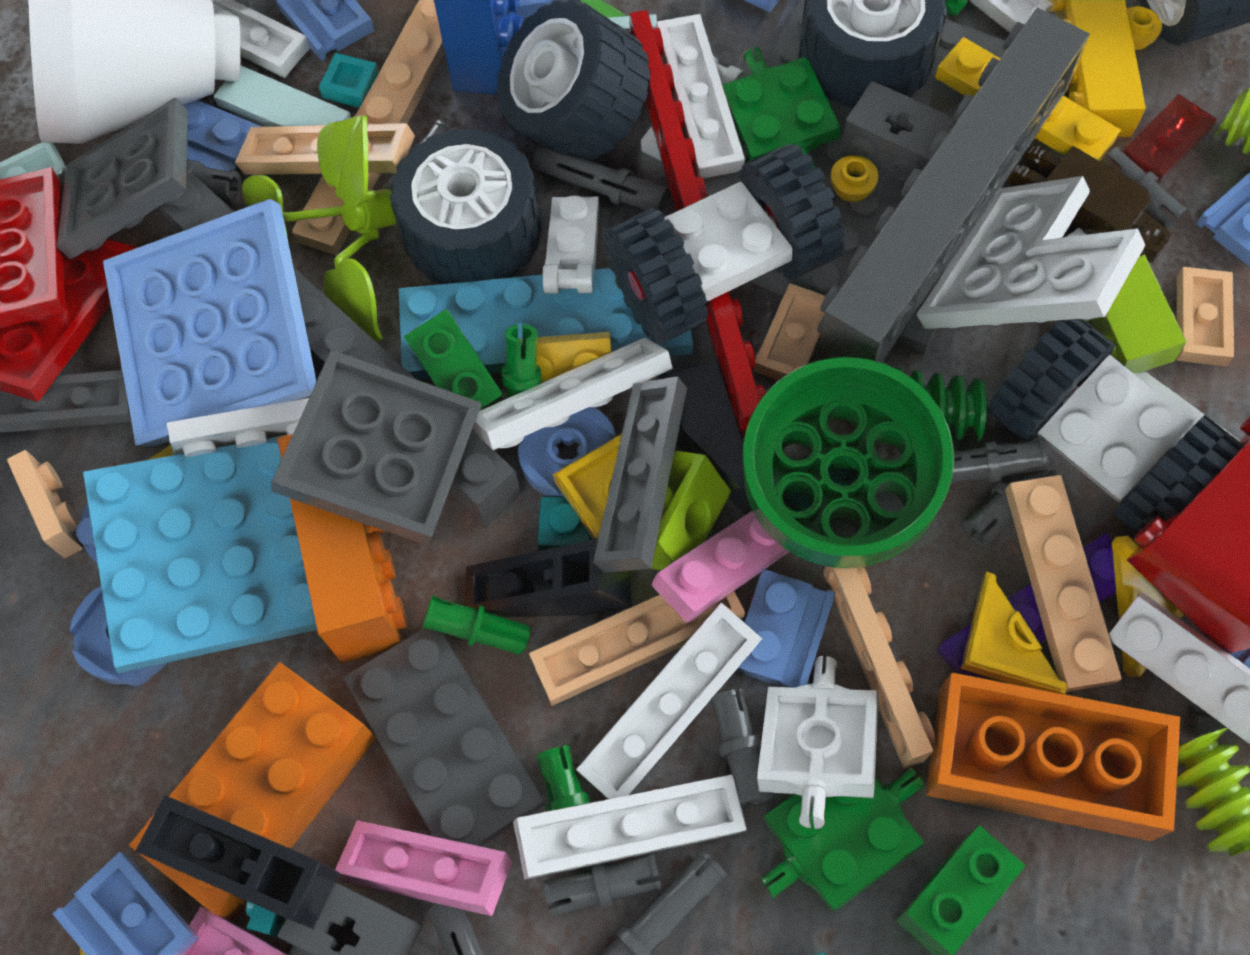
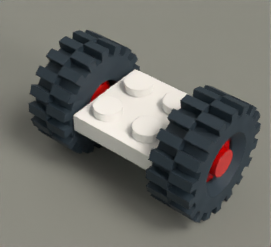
M787 144L744 164L738 172V177L741 181L664 217L660 210L656 211L655 208H650L605 230L606 233L603 234V239L606 242L604 248L605 253L610 258L608 260L610 269L616 276L614 280L618 289H621L624 295L623 300L628 308H631L636 323L641 324L642 331L647 337L650 336L652 342L660 345L704 324L707 321L705 317L708 316V309L704 305L707 301L773 269L778 273L783 272L784 277L787 279H796L841 256L840 251L844 250V242L840 238L845 235L844 227L838 223V219L841 218L839 207L833 205L831 198L835 196L831 187L826 188L823 179L825 176L820 168L814 169L813 159L808 153L803 155L802 148L797 145L792 147V144Z
M1083 319L1059 320L1054 324L1050 332H1046L1039 339L1037 345L1023 356L1024 359L1020 364L1015 366L1009 373L1008 379L997 389L998 393L989 402L990 405L987 411L1024 442L1033 441L1038 437L1044 438L1045 443L1118 503L1129 494L1113 515L1134 533L1138 534L1157 516L1166 522L1168 519L1179 514L1243 445L1206 415L1193 425L1194 420L1113 358L1111 354L1114 351L1115 344Z

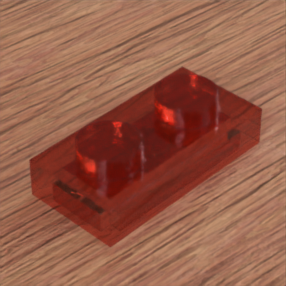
M1178 94L1124 149L1123 153L1145 173L1152 171L1158 176L1157 183L1160 184L1206 136L1217 118Z

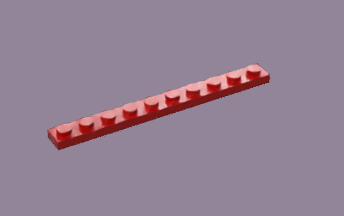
M648 10L629 13V33L641 42L649 60L650 82L648 83V94L645 104L675 212L707 198L706 186L703 177H695L692 166L696 165L695 148L692 139L684 138L682 129L685 127L684 110L680 100L673 101L671 94L674 91L673 72L669 63L663 64L661 56L664 54V46L660 28H652ZM726 292L704 304L708 309V316L705 318L707 319L706 323L735 419L741 437L745 438L750 418L766 392L763 385L755 386L751 372L755 370V356L751 342H743L739 328L743 326V316L739 300L737 298L730 299L729 292Z

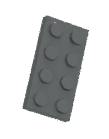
M422 629L343 677L433 837L481 847L514 826L513 821L516 818L529 816L546 805L442 632Z

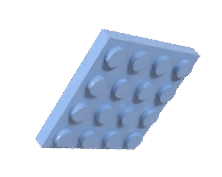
M268 199L103 261L136 446L151 448L169 442L167 422L294 401L311 395L316 384V377L281 204Z

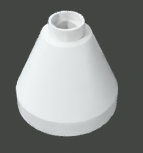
M28 0L34 98L41 142L83 144L130 126L175 97L185 105L214 94L215 80L239 81L240 79L239 17L235 15L214 14L212 0Z

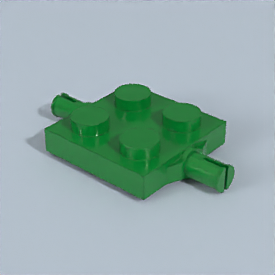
M754 47V55L750 48L744 53L743 58L751 74L722 85L737 135L749 162L787 144H792V147L799 146L802 148L804 155L809 154L819 145L840 138L841 127L808 59L806 60L805 57L776 67H768L761 48Z
M909 768L887 786L875 779L874 798L826 797L824 826L818 829L814 828L813 809L811 829L800 824L802 796L798 794H793L764 815V822L781 843L785 861L759 878L765 889L768 887V894L774 899L776 895L800 879L818 893L832 914H834L921 849L924 841L905 819L900 806L902 802L925 787L921 777L919 776L915 779L917 772Z

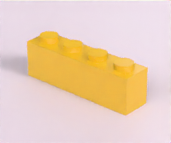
M1049 0L1052 3L1050 11L1056 12L1058 18L1090 33L1069 84L1068 99L1121 129L1117 138L1132 137L1146 110L1125 0Z

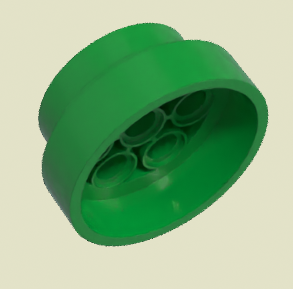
M841 357L820 360L802 366L783 377L770 388L756 406L746 429L743 446V477L746 495L751 509L764 530L778 544L792 554L806 561L833 568H860L887 561L910 548L922 537L936 518L948 493L954 468V451L950 430L944 415L930 394L903 372L886 364L862 358ZM838 419L846 420L853 425L855 431L849 435H838L830 430L828 424ZM883 443L891 444L899 450L901 457L896 460L882 459L876 454L874 447ZM791 444H801L811 454L804 460L795 461L789 459L783 453V450ZM837 468H845L855 475L856 482L848 486H841L830 479L829 473ZM791 493H802L810 499L812 505L804 511L797 512L787 508L783 499ZM881 493L895 494L901 500L903 508L893 512L886 511L877 504L875 497ZM836 518H848L855 523L858 532L851 537H840L831 530L829 524Z

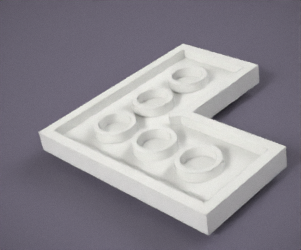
M1083 176L1001 188L916 315L924 329L979 325L997 326L1009 323H1042L1054 320L1105 317L1144 249L1145 243L1138 229L1063 237L1090 192Z

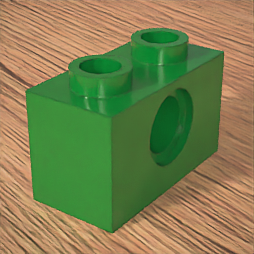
M447 308L404 335V338L436 387L481 402L480 409L503 395Z
M978 825L961 839L895 921L933 955H954L1026 865L984 828Z

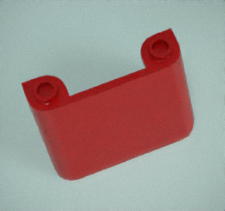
M1250 417L1239 428L1245 433V436L1240 441L1243 447L1179 514L1168 519L1166 522L1159 516L1151 520L1135 536L1134 540L1140 546L1126 559L1217 646L1229 654L1250 649Z

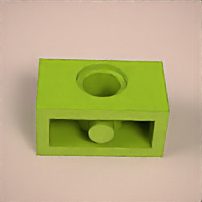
M676 450L674 452L651 569L661 571L704 543L731 493V490L706 455Z

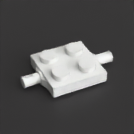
M823 656L814 660L815 667L812 684L796 688L768 687L757 774L759 792L792 793L802 796L799 822L802 826L810 829L812 809L814 828L818 829L824 826L826 797L874 798L879 705L878 690H850L835 685L837 662L828 656L826 657V670L824 669Z

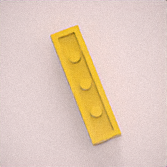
M963 37L939 64L935 78L964 96L970 94L975 97L981 88L978 82L985 67L993 57L998 60L1000 58ZM1063 96L1035 138L1064 156L1072 146H1075L1100 161L1117 139L1121 129Z

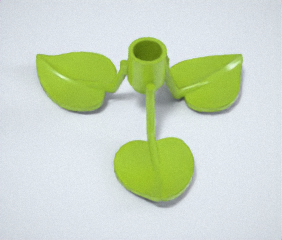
M361 115L328 123L319 132L317 140V155L321 173L329 185L336 187V196L345 202L343 206L283 212V198L279 186L271 178L264 175H254L245 179L242 184V197L247 207L268 199L281 204L285 222L342 215L345 225L350 230L363 233L361 237L335 257L334 264L336 269L325 272L323 278L324 294L376 342L384 338L377 324V307L372 282L365 268L358 261L349 257L369 241L378 239V229L394 226L397 222L390 200L392 191L389 189L368 191L367 116Z

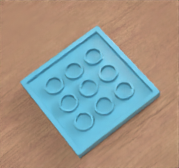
M278 437L268 438V443L237 448L236 444L216 448V452L186 458L184 454L83 472L113 663L117 673L317 630L290 498L271 492V482L281 462Z

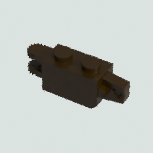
M1034 145L1023 155L1024 158L1022 160L1027 168L1023 165H1017L1007 178L1008 184L1014 187L1083 176L1090 192L1066 232L1071 234L1077 228H1080L1088 235L1138 229L1145 243L1140 256L1145 255L1150 263H1153L1158 258L1173 235L1145 213L1151 202L1148 189L1075 146H1072L1062 159L1050 151H1045L1044 148Z

